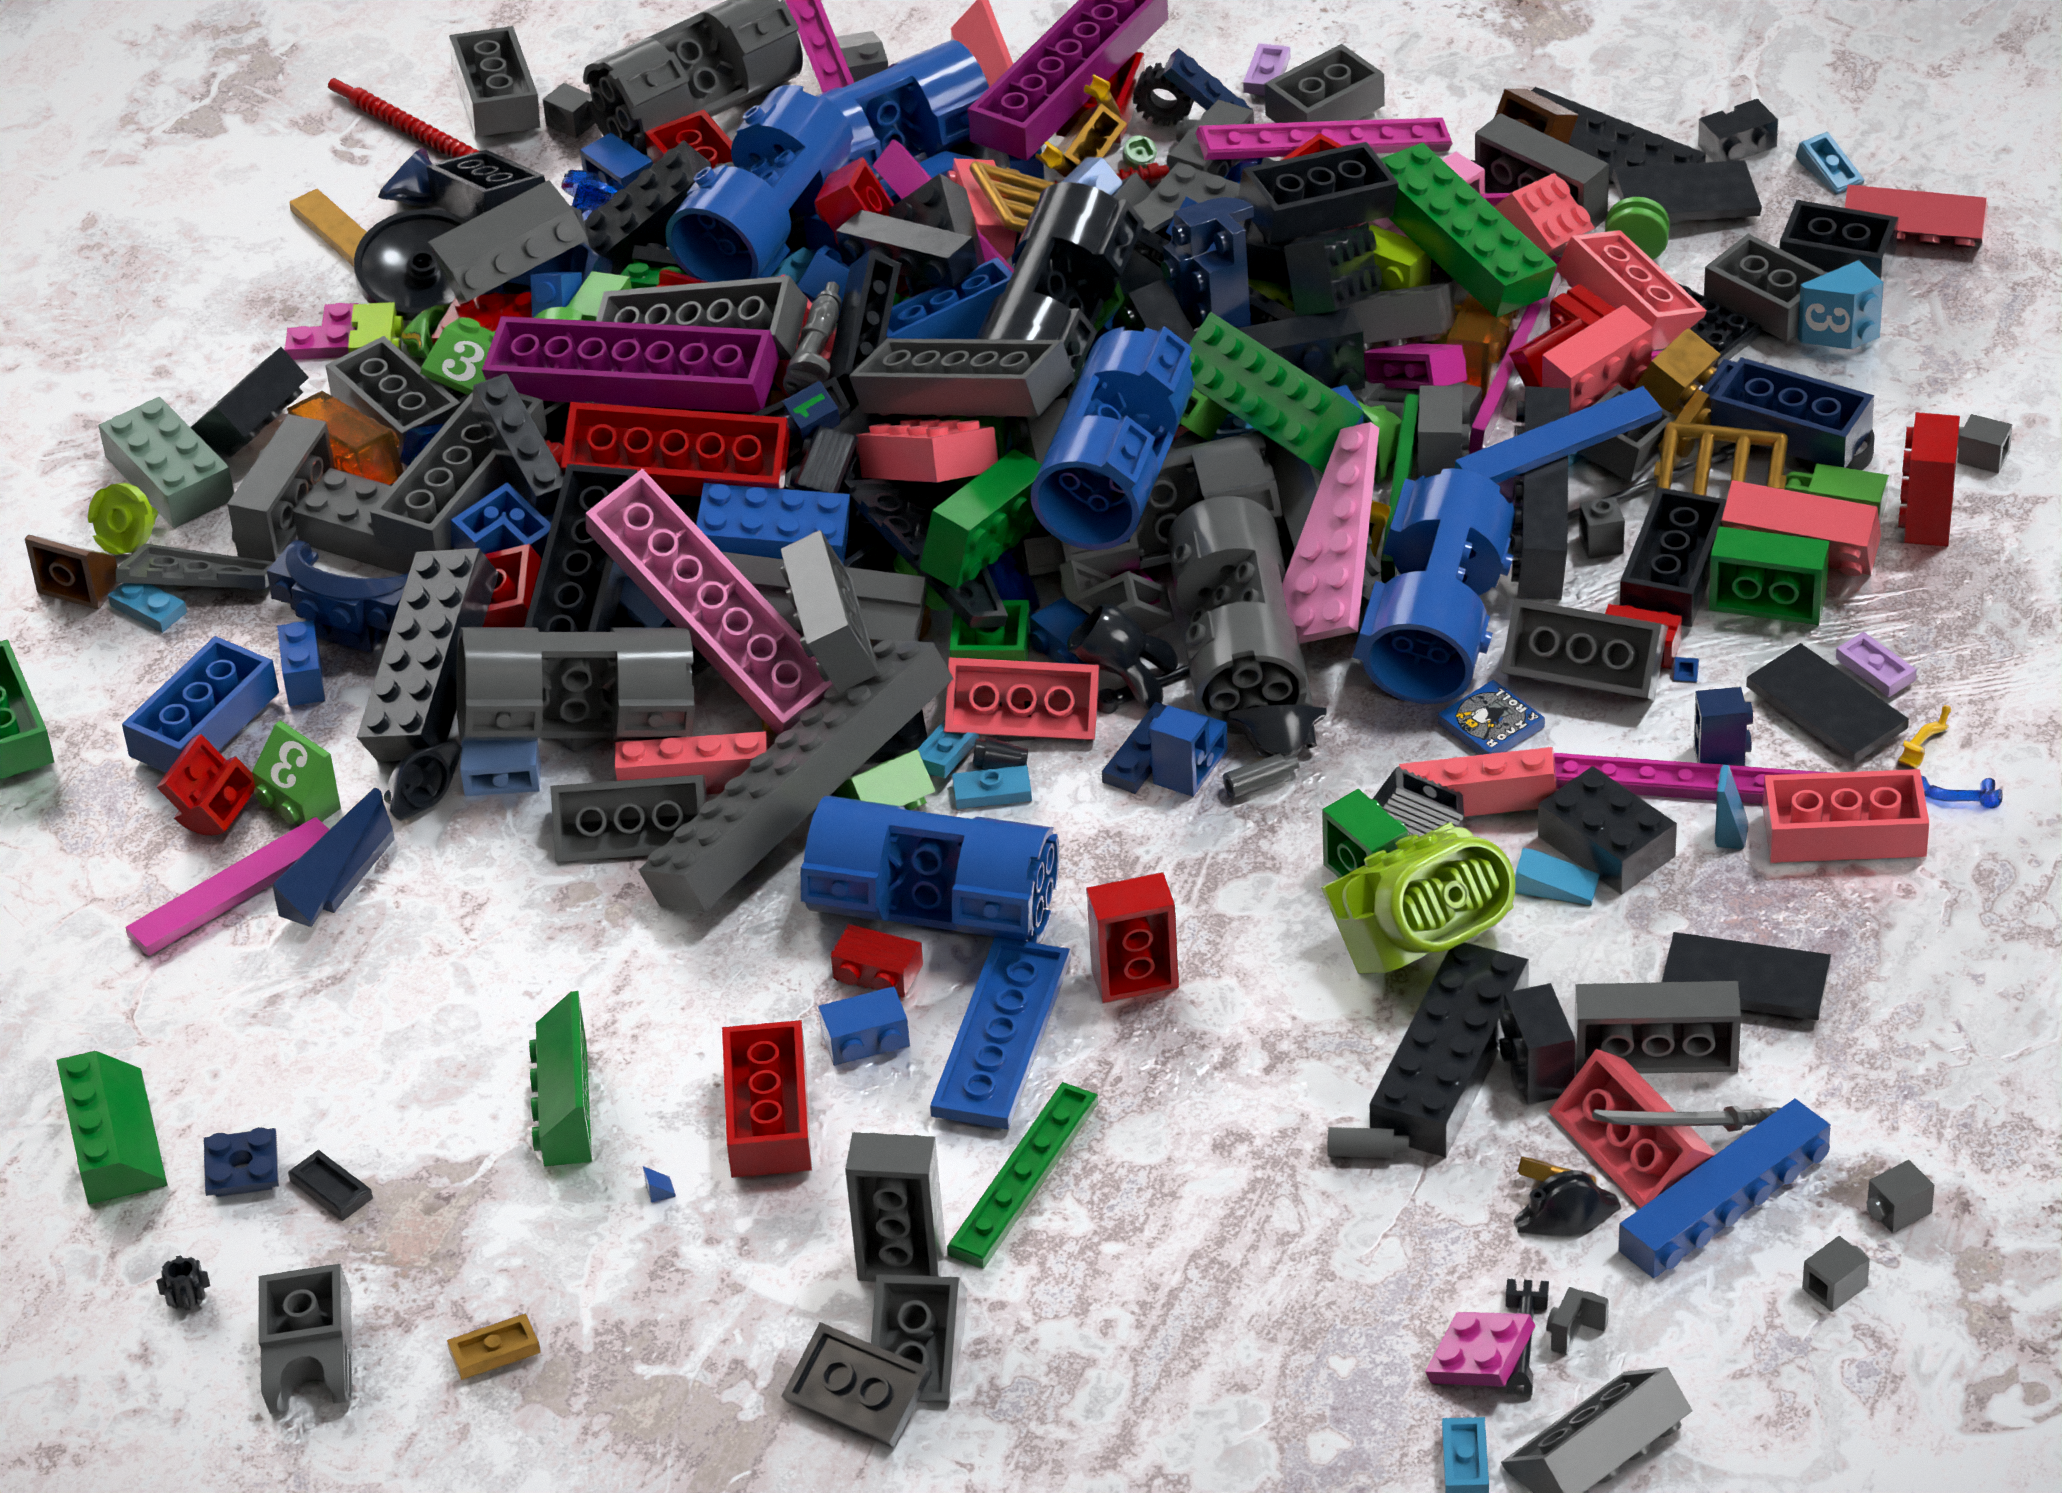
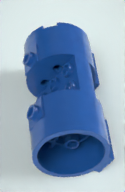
M949 40L893 63L884 71L843 88L835 87L816 95V97L819 98L821 95H824L842 111L852 128L854 139L851 142L852 155L848 162L852 163L863 157L876 178H880L882 176L875 170L873 165L892 140L902 144L917 162L970 141L968 108L989 88V85L973 54L959 41Z
M784 85L774 89L760 105L752 107L743 115L744 121L735 131L737 135L733 139L731 146V157L734 167H728L727 164L714 169L706 167L694 177L695 183L687 192V198L671 216L666 226L668 248L677 264L689 276L707 282L769 278L789 253L790 249L785 244L791 230L788 210L793 209L798 217L816 211L814 201L828 175L850 164L848 160L852 155L851 142L854 139L852 128L842 111L824 95L817 98L810 93L804 92L803 86Z
M1165 326L1159 331L1145 328L1144 332L1125 331L1124 327L1116 328L1103 334L1092 347L1031 489V504L1037 519L1047 531L1067 544L1089 550L1110 549L1127 541L1139 524L1195 385L1190 369L1192 362L1189 358L1192 347Z
M1451 468L1442 469L1441 474L1428 478L1423 475L1416 481L1406 478L1404 480L1382 554L1393 557L1394 564L1401 575L1392 578L1386 584L1375 581L1352 658L1363 662L1366 673L1379 688L1404 701L1418 704H1439L1459 697L1467 690L1472 681L1479 652L1487 654L1493 633L1486 631L1490 616L1487 615L1485 606L1479 596L1489 591L1492 587L1496 588L1501 574L1508 576L1514 555L1507 552L1515 521V509L1513 503H1508L1500 493L1501 487L1481 474Z
M824 796L816 807L807 836L804 862L800 867L801 902H805L808 910L884 922L893 921L955 930L967 934L1039 943L1046 933L1052 911L1045 908H1049L1053 890H1057L1059 873L1058 834H1053L1054 827L985 817L970 819L906 810L903 806Z

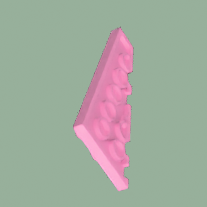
M1371 422L1340 430L1282 583L1287 613L1295 624L1299 644L1358 632L1379 427Z

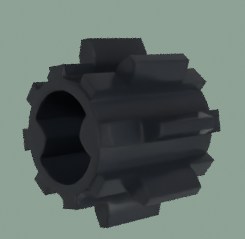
M182 1255L176 1256V1259L172 1261L168 1260L162 1266V1278L156 1280L159 1295H165L167 1306L172 1305L175 1309L179 1307L191 1310L192 1306L196 1304L199 1306L203 1302L202 1300L205 1299L204 1288L210 1287L208 1272L202 1271L200 1260H195L191 1256L189 1258H182Z

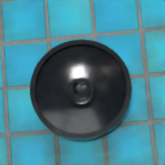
M415 209L391 215L375 224L360 240L354 256L355 279L362 296L369 304L395 302L397 316H402L405 321H412L422 311L433 306L451 304L455 295L427 242L468 221L458 215L442 210Z

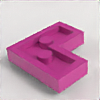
M359 303L324 304L322 326L287 328L284 350L293 360L340 358L348 354L350 330H357L356 327H352L351 323L353 304Z

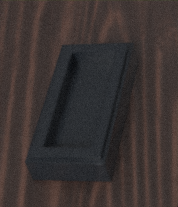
M319 1149L288 1171L291 1183L341 1221H344L373 1199L372 1191L368 1186Z

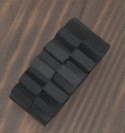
M1160 62L1155 63L1154 68L1149 65L1146 67L1145 72L1142 71L1133 93V104H1137L1135 109L1138 113L1144 111L1142 118L1146 121L1151 117L1153 118L1152 124L1157 125L1159 121H1163V126L1168 127L1170 121H1172L1175 126L1180 120L1183 121L1184 116H1188L1194 100L1163 75L1165 68H1162ZM1153 90H1167L1176 99L1165 100L1157 96Z

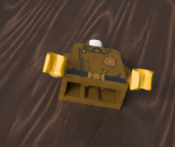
M1094 74L1092 75L1093 81L1091 86L1085 85L1084 92L1096 98L1097 105L1081 114L1058 148L1046 141L1044 144L1047 146L1044 152L1040 155L1038 153L1035 155L1038 160L1049 168H1053L1065 178L1086 158H1103L1127 124L1119 117V107L1109 92L1110 83Z

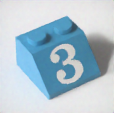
M1858 260L1801 284L1798 340L1805 344L1853 349L1879 338L1884 282Z

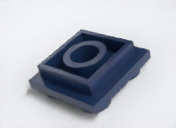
M258 1127L248 1132L233 1134L215 1133L210 1137H203L206 1196L216 1195V1197L266 1191L273 1190L272 1187L279 1186L276 1128L266 1129ZM240 1164H248V1166L243 1168H235Z

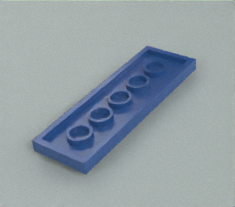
M994 937L930 1104L931 1117L1009 1130L1071 961L1070 948Z

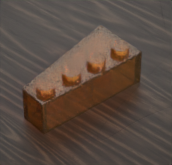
M1468 293L1447 337V345H1462L1467 380L1462 381V383L1482 388L1483 403L1495 377L1500 357L1506 344L1507 334L1511 333L1513 319H1517L1519 309L1495 318Z
M320 391L287 408L290 415L327 422L336 470L387 485L395 483L404 472L397 450L399 440L395 432L391 428L376 422L375 419L362 414L356 408L343 403L339 398H334L328 393Z

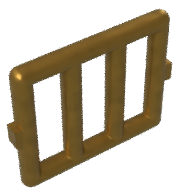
M978 161L972 162L969 168L1003 226L1008 230L1023 233L1040 193L1048 186L1055 184L1054 182L1021 174L1015 169L1008 167L1003 169Z
M1674 421L1666 424L1660 462L1655 463L1654 479H1657L1656 490L1657 487L1671 488L1678 437L1700 439L1692 493L1705 496L1707 494L1715 440L1736 443L1730 486L1732 480L1745 482L1750 445L1753 444L1772 446L1767 487L1785 490L1786 475H1783L1788 437L1784 433Z

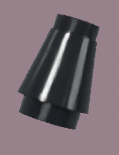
M987 736L985 740L976 739L972 769L988 770L1027 765L1028 749Z

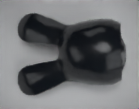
M1108 603L1098 605L1071 632L1067 640L1068 651L1075 657L1089 665H1099L1100 670L1122 677L1145 710H1150L1155 702L1162 704L1164 697L1163 689L1151 671L1140 661V657L1167 673L1178 667L1176 652L1169 642L1155 636L1143 634L1138 623L1124 610Z

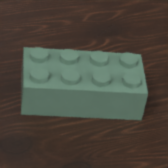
M160 396L98 425L105 457L132 485L137 486L146 495L149 503L157 509L159 514L173 528L228 503L234 495L229 466Z

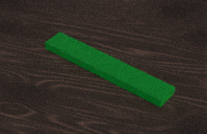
M1407 394L1405 396L1389 502L1391 511L1386 523L1382 552L1405 478L1411 480L1418 433L1419 395ZM1382 554L1381 581L1386 584L1389 580L1396 577L1397 568L1392 556Z
M1064 1082L1059 1085L947 1245L948 1256L982 1269L986 1267L1097 1107L1098 1094Z

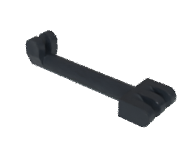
M1507 1278L1505 1307L1518 1308L1517 1314H1530L1533 1320L1534 1309H1548L1549 1281H1541L1539 1292L1532 1291V1280H1524L1523 1291L1517 1290L1516 1279ZM1532 1334L1507 1381V1394H1515L1516 1385H1524V1395H1533V1373L1529 1367Z

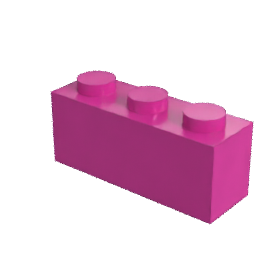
M1405 343L1396 346H1383L1364 352L1367 381L1373 384L1383 383L1387 388L1420 389V385L1448 386L1467 380L1466 360L1463 355L1462 345Z

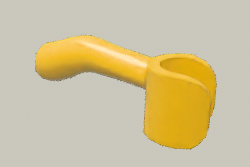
M1376 501L1371 503L1369 521L1374 524L1371 533L1372 544L1370 545L1374 557L1377 554L1381 535L1391 511L1390 506Z
M1942 706L1939 721L1923 725L1910 742L1904 740L1903 746L1905 748L1897 762L1915 769L1921 765L1925 756V748L1920 745L1928 737L1948 729L1949 725L1946 722L1952 710L1950 706Z

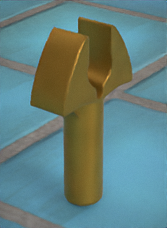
M1521 1156L1517 1172L1522 1176L1544 1182L1549 1177L1563 1171H1569L1570 1169L1551 1165L1543 1160ZM1590 1175L1596 1184V1177Z

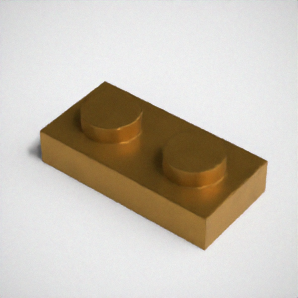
M1697 389L1675 422L1710 425V396ZM1678 437L1674 462L1675 468L1682 458L1689 456L1696 438ZM1663 439L1658 445L1660 453L1662 451Z
M526 1313L447 1340L450 1355L461 1380L541 1353L539 1341Z

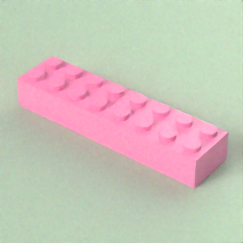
M643 469L586 512V531L677 628H688L694 647L777 735L790 730L800 720V715L807 709L815 707L824 698L825 692L834 686L831 680L824 682L816 666V657L809 658L806 655L800 642L801 636Z

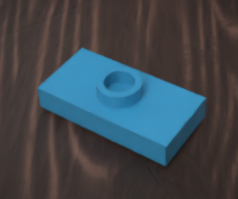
M1027 765L952 774L956 809L1032 801Z

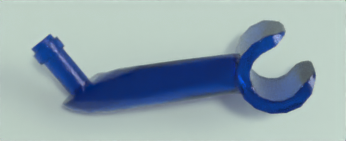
M1921 776L1924 795L1933 800L1946 802L1979 801L1982 806L1990 809L2000 806L2003 800V790L1999 788L1995 790L1996 782L1990 777L1981 781L1980 790H1952L1930 785L1927 778Z

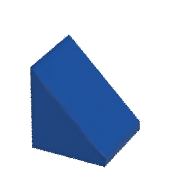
M1675 657L1674 680L1697 682L1699 658Z
M643 1166L645 1185L651 1203L676 1197L670 1176Z

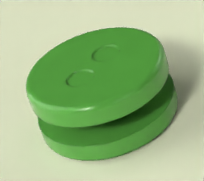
M1629 197L1611 207L1606 216L1605 232L1621 230L1647 256L1654 260L1667 247L1669 217L1665 209L1657 202L1644 197Z

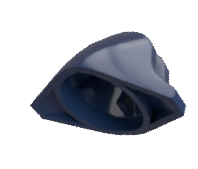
M421 148L416 151L381 188L378 198L419 207L432 204L426 166L433 163L428 157L427 150Z

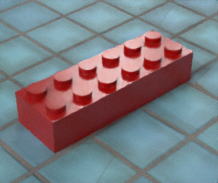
M570 402L561 470L565 475L567 464L636 469L637 471L643 469L666 494L702 496L704 483L784 489L790 444L788 420L784 417Z

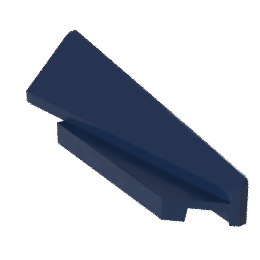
M373 788L274 882L273 892L279 917L312 927L322 909L335 913L395 840L383 796L378 788Z

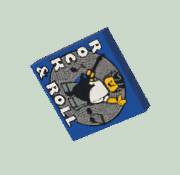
M1493 679L1438 713V724L1477 754L1484 755L1506 752L1544 728L1545 717Z

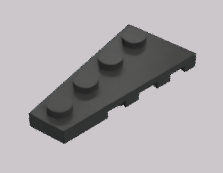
M145 543L116 568V582L233 587L259 591L269 586L267 570L274 562Z

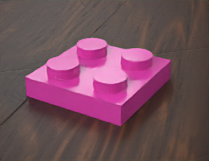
M1456 1312L1425 1370L1430 1383L1504 1387L1535 1328L1531 1315Z

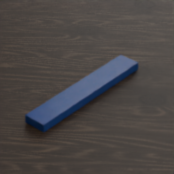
M1641 386L1455 460L1454 469H1463L1481 474L1497 484L1658 420L1662 416V408L1645 387Z

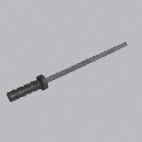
M1739 1106L1725 1107L1723 1111L1706 1112L1594 1110L1592 1118L1618 1125L1723 1126L1728 1132L1739 1131L1746 1125H1758L1779 1110L1780 1107L1741 1110Z

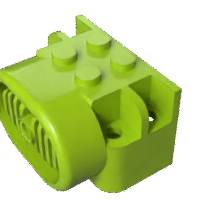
M1448 822L1418 837V834H1413L1397 841V849L1389 853L1382 850L1364 858L1366 865L1321 887L1357 973H1385L1396 970L1429 953L1452 949L1497 925L1514 908L1515 874L1506 854L1494 843L1483 838L1474 837L1472 832L1466 828L1454 827L1452 822Z

